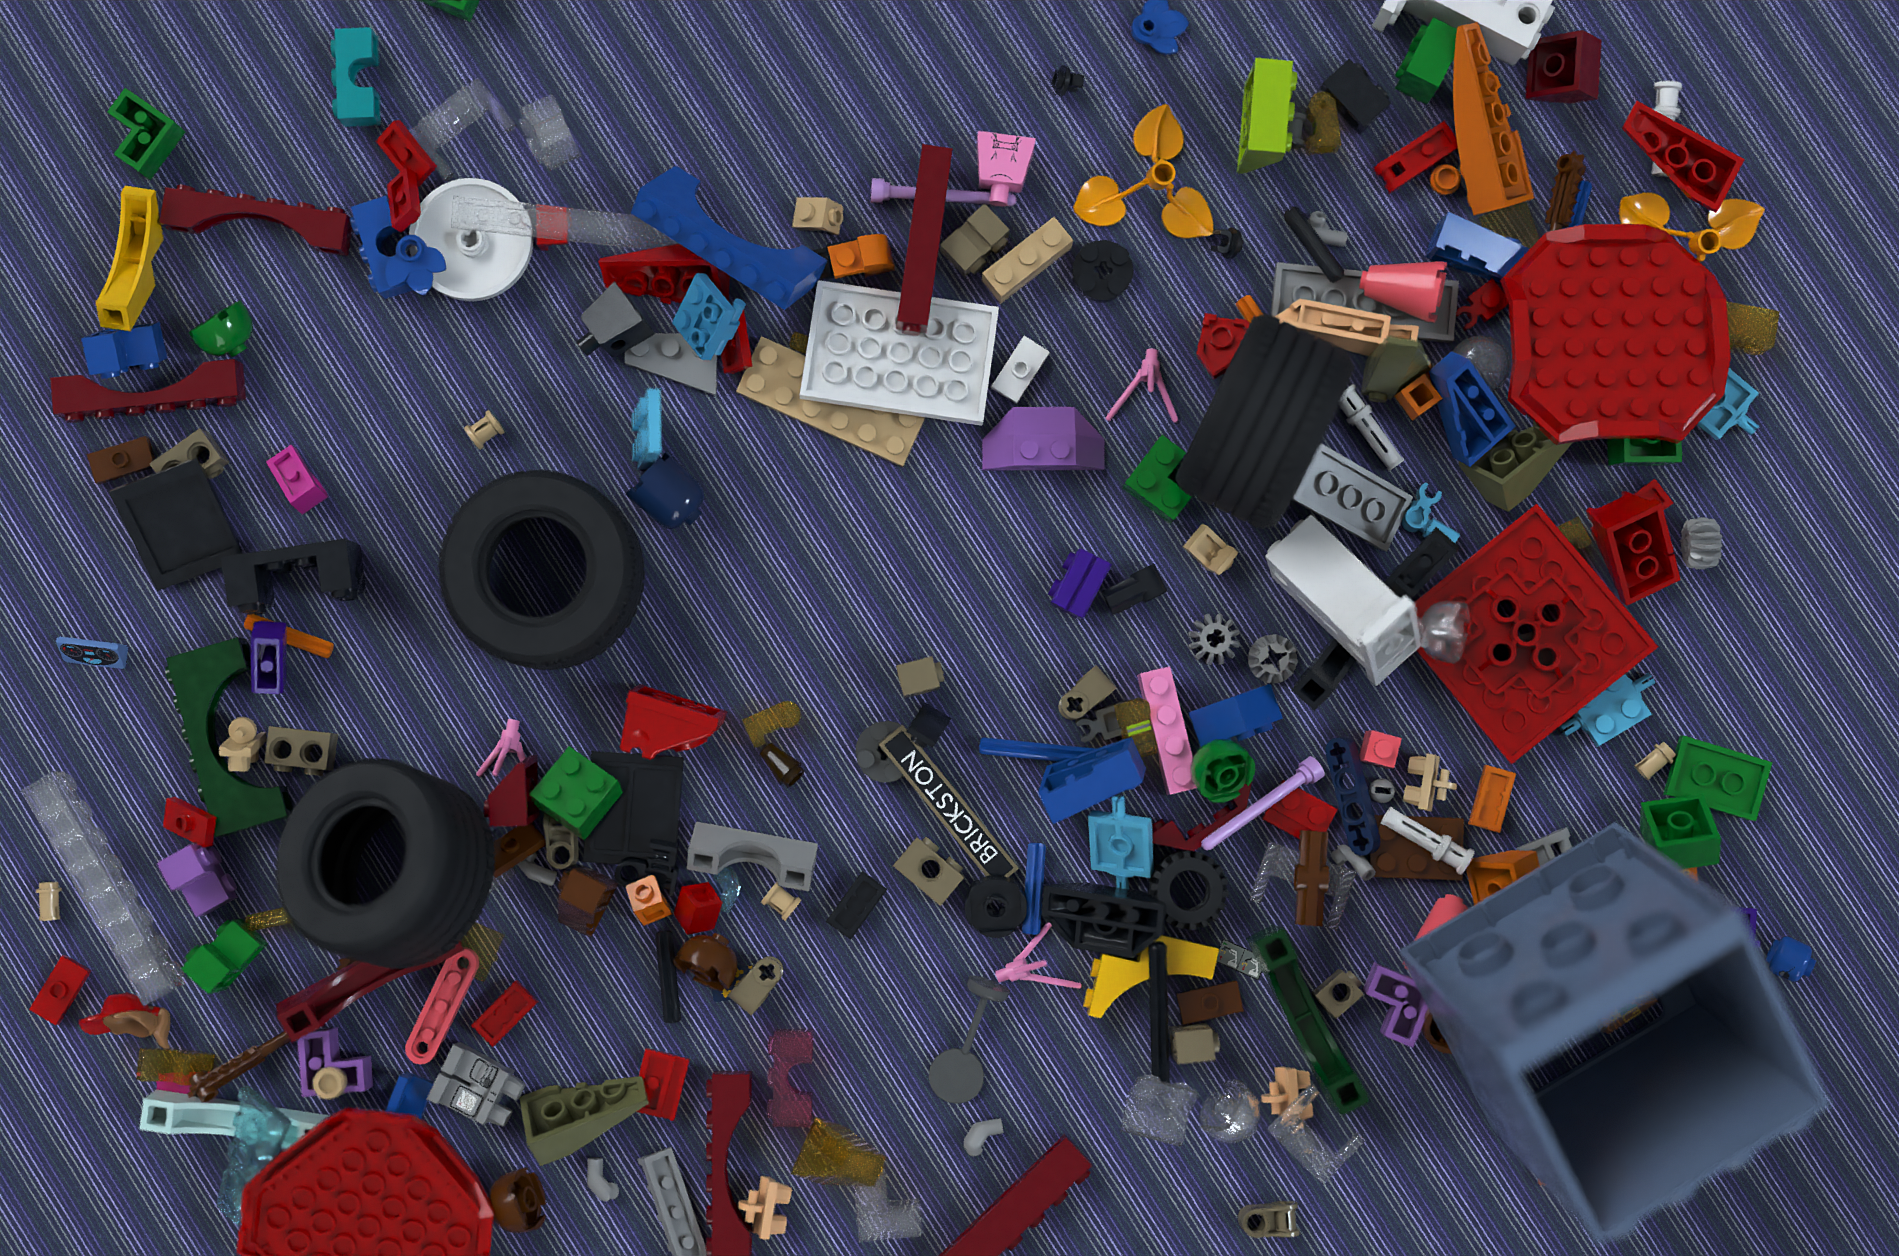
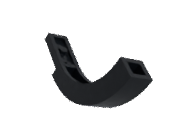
M1435 527L1382 582L1399 599L1406 595L1411 600L1452 558L1460 547ZM1332 637L1305 670L1291 691L1315 711L1335 691L1343 677L1357 660Z

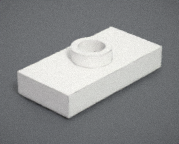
M1023 336L991 388L1017 404L1050 352L1026 336Z

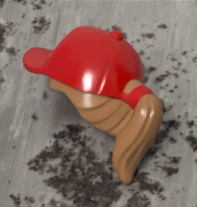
M126 992L109 995L104 1000L100 1013L79 1020L80 1028L88 1034L100 1035L112 1032L114 1035L128 1033L137 1037L154 1035L159 1046L164 1049L170 1048L168 1034L171 1018L168 1010L162 1007L148 1006L144 999L135 994Z

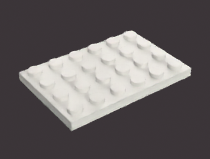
M817 281L800 399L983 425L999 307L932 297L927 333H920L919 336H910L903 334L902 330L896 329L901 292Z

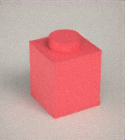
M1373 730L1365 731L1359 754L1360 761L1386 769L1394 768L1402 738Z

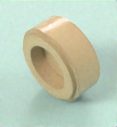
M334 1066L319 1070L313 1079L315 1093L327 1100L340 1096L347 1086L345 1073Z

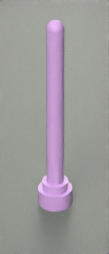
M872 178L871 203H883V200L889 201V198L915 199L916 187L891 186L890 182H884V179ZM947 189L945 202L989 204L990 192ZM1009 194L1007 206H1013L1016 203V196Z
M1311 756L1299 763V768L1296 769L1295 775L1202 840V847L1205 850H1211L1303 783L1306 785L1309 783L1314 784L1323 778L1324 770L1321 764Z

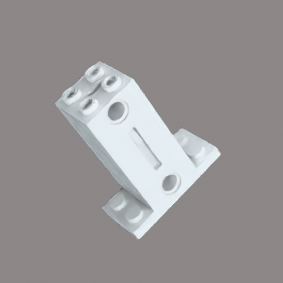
M1385 0L1372 28L1383 32L1387 23L1392 26L1394 25L1402 10L1427 23H1430L1434 17L1456 29L1461 25L1478 22L1489 54L1515 66L1520 58L1525 60L1530 51L1535 48L1541 36L1539 32L1550 19L1555 7L1551 5L1553 0Z
M1312 515L1306 520H1299L1291 528L1290 534L1282 541L1274 542L1268 549V554L1265 557L1272 578L1365 668L1367 678L1375 686L1381 683L1422 646L1414 603L1406 595L1399 599Z

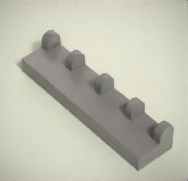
M672 1147L638 1158V1163L642 1165L648 1182V1192H651L658 1211V1221L662 1223L669 1243L667 1245L669 1252H672L673 1256H706V1246Z

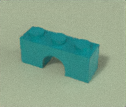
M372 27L335 29V39H331L330 44L332 57L336 59V69L331 71L332 84L336 88L337 99L332 100L333 115L337 117L344 127L381 125L380 95L373 87H358L355 83L356 76L360 70L365 67L379 66L378 36Z

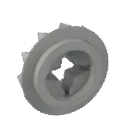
M1277 634L1263 636L1255 641L1250 648L1248 654L1249 667L1252 673L1263 682L1272 684L1283 682L1294 673L1298 663L1296 648L1289 639ZM1267 646H1269L1274 654H1285V656L1281 657L1282 659L1278 660L1279 671H1277L1273 664H1261V662L1269 657Z

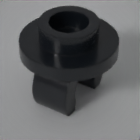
M1062 65L1059 70H1055L1053 73L1052 88L1055 89L1057 96H1064L1067 91L1077 92L1078 88H1083L1084 75L1070 74L1069 66Z
M1235 228L1214 230L1213 234L1220 235L1222 239L1220 246H1211V250L1221 253L1224 258L1233 259L1243 247L1241 232Z

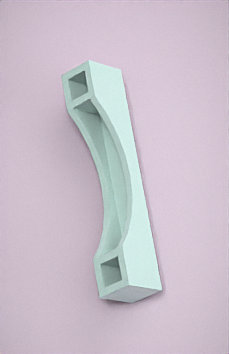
M156 1089L143 1099L140 1130L167 1134L201 1133L229 1135L260 1140L287 1148L330 1115L217 1098L203 1103L196 1096L189 1098L184 1093Z

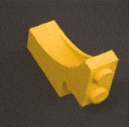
M124 186L121 191V214L116 251L107 281L95 302L100 327L131 331L156 286L151 261L163 241V233L159 223L160 215L155 190Z
M1162 935L1154 941L1164 942L1167 946L1168 975L1181 974L1213 979L1219 952L1218 948ZM1148 947L1137 954V961L1106 953H1100L1099 959H1093L1090 976L1095 977L1093 988H1087L1083 1007L1088 1008L1087 1014L1089 1016L1101 1018L1112 1002L1123 992L1149 979Z

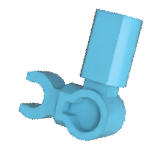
M1425 482L1416 492L1417 501L1411 503L1401 521L1403 528L1409 532L1420 531L1423 533L1422 536L1426 538L1437 527L1456 543L1460 533L1434 518L1432 520L1428 518L1431 513L1430 506H1433L1440 500L1442 492L1438 491L1433 498H1428L1425 495V489L1428 484Z

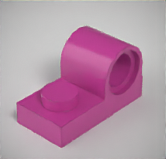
M289 445L266 461L289 503L302 515L328 498L324 487L309 471L300 454L292 445Z

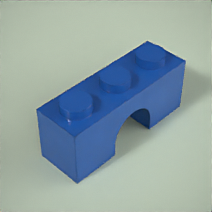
M383 196L352 206L351 209L354 217L350 218V223L355 235L360 234L363 245L359 246V251L365 264L369 263L372 274L368 275V279L373 292H378L384 299L412 291L413 289L406 281L395 287H389L386 281V264L393 256H385L383 254V243L388 236L400 232L392 227L388 197Z

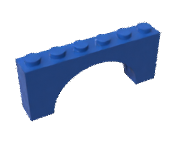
M678 166L672 167L640 188L631 214L784 310L817 285V281L820 279L828 260L804 245L792 249L768 248L748 242L726 231L709 218L699 206L695 195L701 181Z

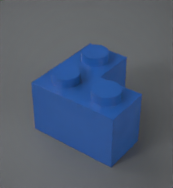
M160 322L134 325L131 331L118 329L99 330L81 338L89 375L100 374L101 379L120 376V373L129 371V366L139 365L140 370L159 367L158 362L167 358Z
M1271 684L1188 712L1200 747L1215 739L1231 740L1230 737L1236 736L1238 741L1255 736V734L1273 729L1272 722L1283 719Z

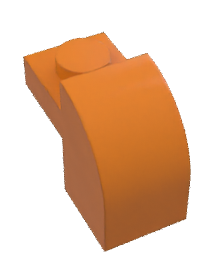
M871 234L859 236L857 240L828 247L835 279L862 272L865 273V277L895 270L887 235Z
M1429 372L1420 376L1394 396L1412 421L1443 399L1432 385Z

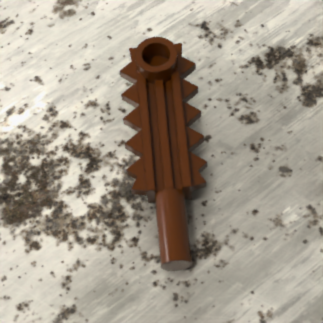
M1575 150L1570 155H1562L1557 161L1556 167L1559 172L1554 177L1556 181L1555 186L1550 189L1553 192V196L1548 200L1550 209L1545 212L1547 217L1544 222L1550 225L1549 232L1563 229V226L1568 227L1569 223H1572L1571 217L1575 214L1572 211L1573 206L1578 203L1575 196L1581 191L1578 188V184L1583 180L1582 176L1586 171V166L1583 163L1585 156L1583 154L1578 155Z
M283 1031L258 1047L256 1045L252 1046L209 1073L207 1071L196 1073L189 1080L192 1086L189 1087L190 1092L187 1095L189 1098L196 1096L203 1103L212 1100L218 1095L217 1089L264 1062V1057L291 1042L290 1038Z

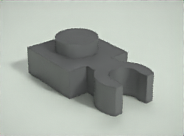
M1124 701L1094 709L1095 719L1091 720L1087 717H1081L1075 721L1076 726L1086 724L1090 727L1086 735L1080 736L1082 742L1091 741L1100 732L1103 740L1128 733L1127 726L1131 725Z

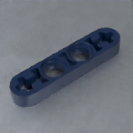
M1349 737L1333 738L1327 743L1325 752L1350 849L1359 856L1369 855L1379 849L1381 841L1358 749L1355 742ZM1345 747L1346 753L1338 755L1337 749ZM1350 763V767L1340 768L1341 764ZM1347 772L1351 773L1355 779V785L1352 789H1348L1343 783V777ZM1354 802L1358 803L1363 809L1362 817L1359 820L1351 814V806ZM1365 823L1366 827L1356 829L1355 825ZM1368 837L1369 843L1361 845L1360 839Z

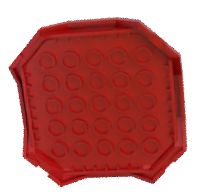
M1583 224L1546 232L1500 280L1509 303L1512 370L1507 400L1524 416L1527 414L1540 426L1539 430L1555 445L1591 439L1656 438L1678 444L1724 396L1731 360L1726 297L1716 277L1666 231L1646 224Z
M344 1108L326 1117L280 1152L245 1184L242 1192L241 1228L238 1233L237 1254L241 1256H490L495 1210L478 1176L436 1128L415 1115Z

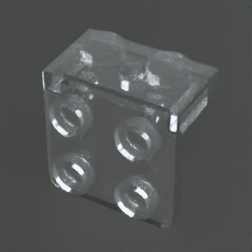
M1152 1075L1137 1077L1127 1095L1120 1131L1181 1147L1184 1141L1188 1114L1197 1101L1198 1092L1192 1090L1187 1084L1161 1082L1160 1078Z

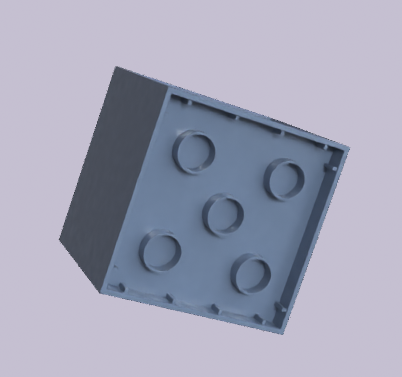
M1616 822L1398 950L1490 1127L1597 1245L1607 1239L1619 1240L1629 1236L1636 1230L1639 1220L1664 1205H1678L1687 1201L1696 1192L1697 1185L1722 1170L1732 1171L1744 1167L1754 1157V1151L1779 1136H1792L1804 1131L1810 1125L1814 1115L1831 1106L1739 909ZM1654 992L1657 993L1663 1006L1662 1014L1657 1019L1533 1093H1528L1519 1075L1520 1072Z

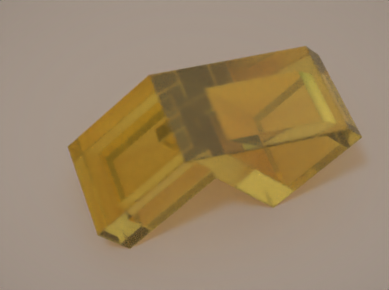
M140 1048L136 1080L170 1081L179 1085L192 1086L189 1080L193 1075L200 1071H207L209 1073L213 1070L215 1054L170 1048Z

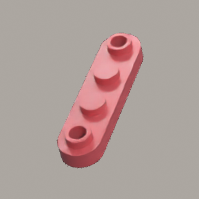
M463 947V951L446 959L405 1045L407 1057L415 1064H426L437 1056L479 968V958L476 952L470 948ZM461 957L468 960L469 965L467 968L460 966L459 960ZM420 1042L427 1043V1052H422L420 1050Z

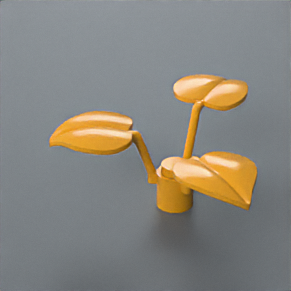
M1163 104L1146 114L1136 126L1133 134V144L1138 154L1152 156V162L1155 163L1147 171L1146 178L1124 192L1119 193V187L1113 179L1106 176H1095L1084 183L1073 205L1075 214L1083 221L1095 226H1110L1120 221L1126 213V207L1121 200L1122 198L1145 185L1154 190L1165 188L1167 199L1170 203L1162 210V221L1170 234L1178 238L1188 239L1207 237L1213 233V219L1209 206L1198 191L1193 188L1182 187L1176 192L1174 197L1172 195L1174 185L1171 182L1175 178L1176 171L1170 162L1164 160L1174 158L1183 147V132L1168 104Z
M1640 193L1625 196L1621 199L1619 218L1621 224H1646L1666 231L1669 235L1688 238L1691 252L1697 255L1696 259L1701 262L1705 260L1707 254L1715 253L1720 247L1734 250L1748 244L1755 234L1765 209L1748 200H1723L1716 213L1709 210L1707 214V222L1712 229H1705L1695 233L1691 231L1685 232L1663 227L1670 218V209L1664 198L1654 193Z

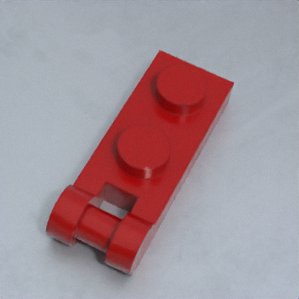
M1444 120L1377 164L1373 170L1377 176H1382L1386 182L1385 188L1391 194L1458 149L1457 138ZM1396 164L1403 171L1399 176H1396L1391 169Z

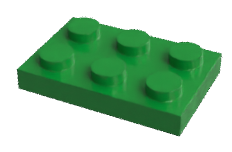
M1684 735L1679 736L1675 750L1676 756L1673 758L1663 795L1675 798L1704 794L1709 809L1756 822L1772 762Z

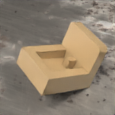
M797 197L793 228L797 230L826 231L832 235H839L840 225L843 221L842 205L829 198Z
M1201 524L1183 546L1206 570L1217 575L1228 570L1238 554L1235 548L1227 545L1205 524Z

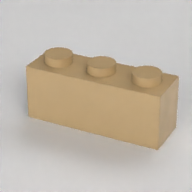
M1053 217L982 273V282L1001 304L1072 248L1073 239L1058 220Z

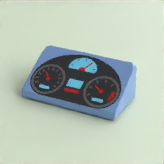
M67 637L56 639V644L65 662L123 669L126 666L127 645Z

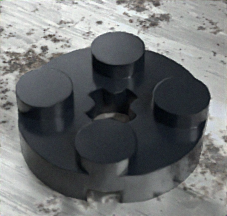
M1097 240L1084 245L1076 255L1072 267L1074 284L1087 299L1095 302H1110L1127 290L1133 277V263L1127 249L1108 240ZM1100 264H1106V267L1111 269V274H1106L1105 279L1099 278V273L1094 272V268H1098Z
M990 875L980 880H975L970 885V889L965 897V915L969 924L979 930L980 934L991 938L1008 936L1015 931V928L1026 917V897L1015 879L1002 875ZM993 900L1004 903V907H1000L998 913H993L992 908H987V905L992 903Z

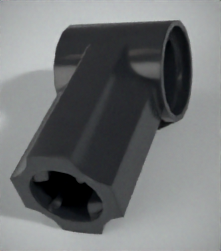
M1155 564L1131 574V578L1102 591L1104 600L1112 615L1125 611L1140 602H1148L1168 592Z

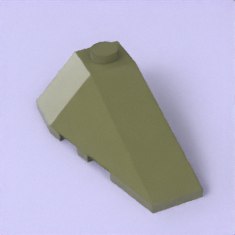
M1388 336L1366 359L1361 395L1369 396L1368 400L1385 403L1387 399L1391 400L1406 386L1429 372L1432 363L1428 361V355L1424 354V348L1420 341Z
M1534 421L1532 427L1519 433L1516 429L1510 431L1507 434V438L1496 443L1471 467L1460 461L1458 463L1459 467L1486 501L1509 512L1533 492L1572 443L1555 445L1539 430L1540 426Z
M642 1076L610 1079L600 1085L588 1086L586 1082L576 1083V1087L561 1089L559 1085L547 1086L519 1097L527 1145L540 1166L571 1155L649 1104Z

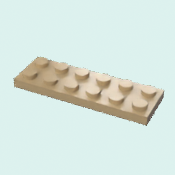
M761 336L751 357L753 367L745 370L736 390L737 394L904 467L926 417L800 399L806 356Z

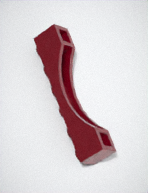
M177 185L176 189L165 187L159 223L168 230L200 234L213 226L227 221L261 219L278 223L294 230L318 252L348 256L353 229L350 223L351 217L345 214L346 211L344 209L327 207V211L315 209L316 206L303 202H297V206L285 205V201L276 198H267V201L263 202L255 200L254 196L238 193L236 197L225 196V192L215 189H207L206 193L195 192V188L187 185Z
M236 359L203 362L193 373L175 384L163 389L140 393L111 390L100 386L83 375L50 378L53 414L63 418L68 423L83 422L84 417L95 416V419L100 420L115 418L114 414L126 413V416L145 415L146 410L155 409L157 413H172L176 411L175 407L187 406L188 410L206 409V404L217 403L219 407H231L237 405L236 401L246 400L243 364Z
M459 941L457 945H454L452 949H449L447 953H444L437 959L414 967L385 968L357 960L277 1003V1018L291 1042H294L322 1027L345 1007L374 989L408 973L437 965L463 951L462 942Z
M714 1071L712 1079H707L706 1097L712 1098V1111H707L706 1128L707 1130H712V1142H707L706 1160L712 1161V1174H707L706 1192L712 1193V1205H707L706 1224L712 1225V1237H707L706 1256H752V1227L748 1222H745V1218L734 1201L727 1169L729 1145L734 1129L741 1116L752 1103V1071Z

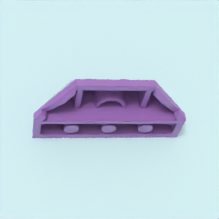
M1013 407L982 439V470H1104V438L1075 407Z

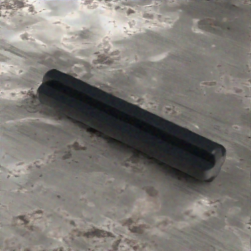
M1294 206L1284 213V220L1328 280L1335 283L1344 277V269L1299 208Z
M659 931L655 934L663 1019L665 1023H677L681 1020L677 972L673 962L675 958L673 933L671 931Z

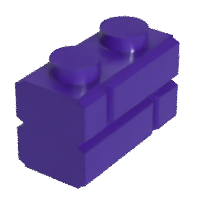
M1079 548L1076 554L1070 551L1062 568L1067 570L1062 581L1057 578L1055 579L1048 593L1049 596L1053 597L1050 604L1082 621L1112 564L1082 548Z
M254 622L251 634V692L282 694L287 679V623Z

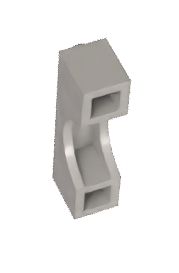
M696 821L688 848L687 869L718 875L722 869L731 864L752 862L770 870L775 876L778 886L809 892L816 863L818 844Z

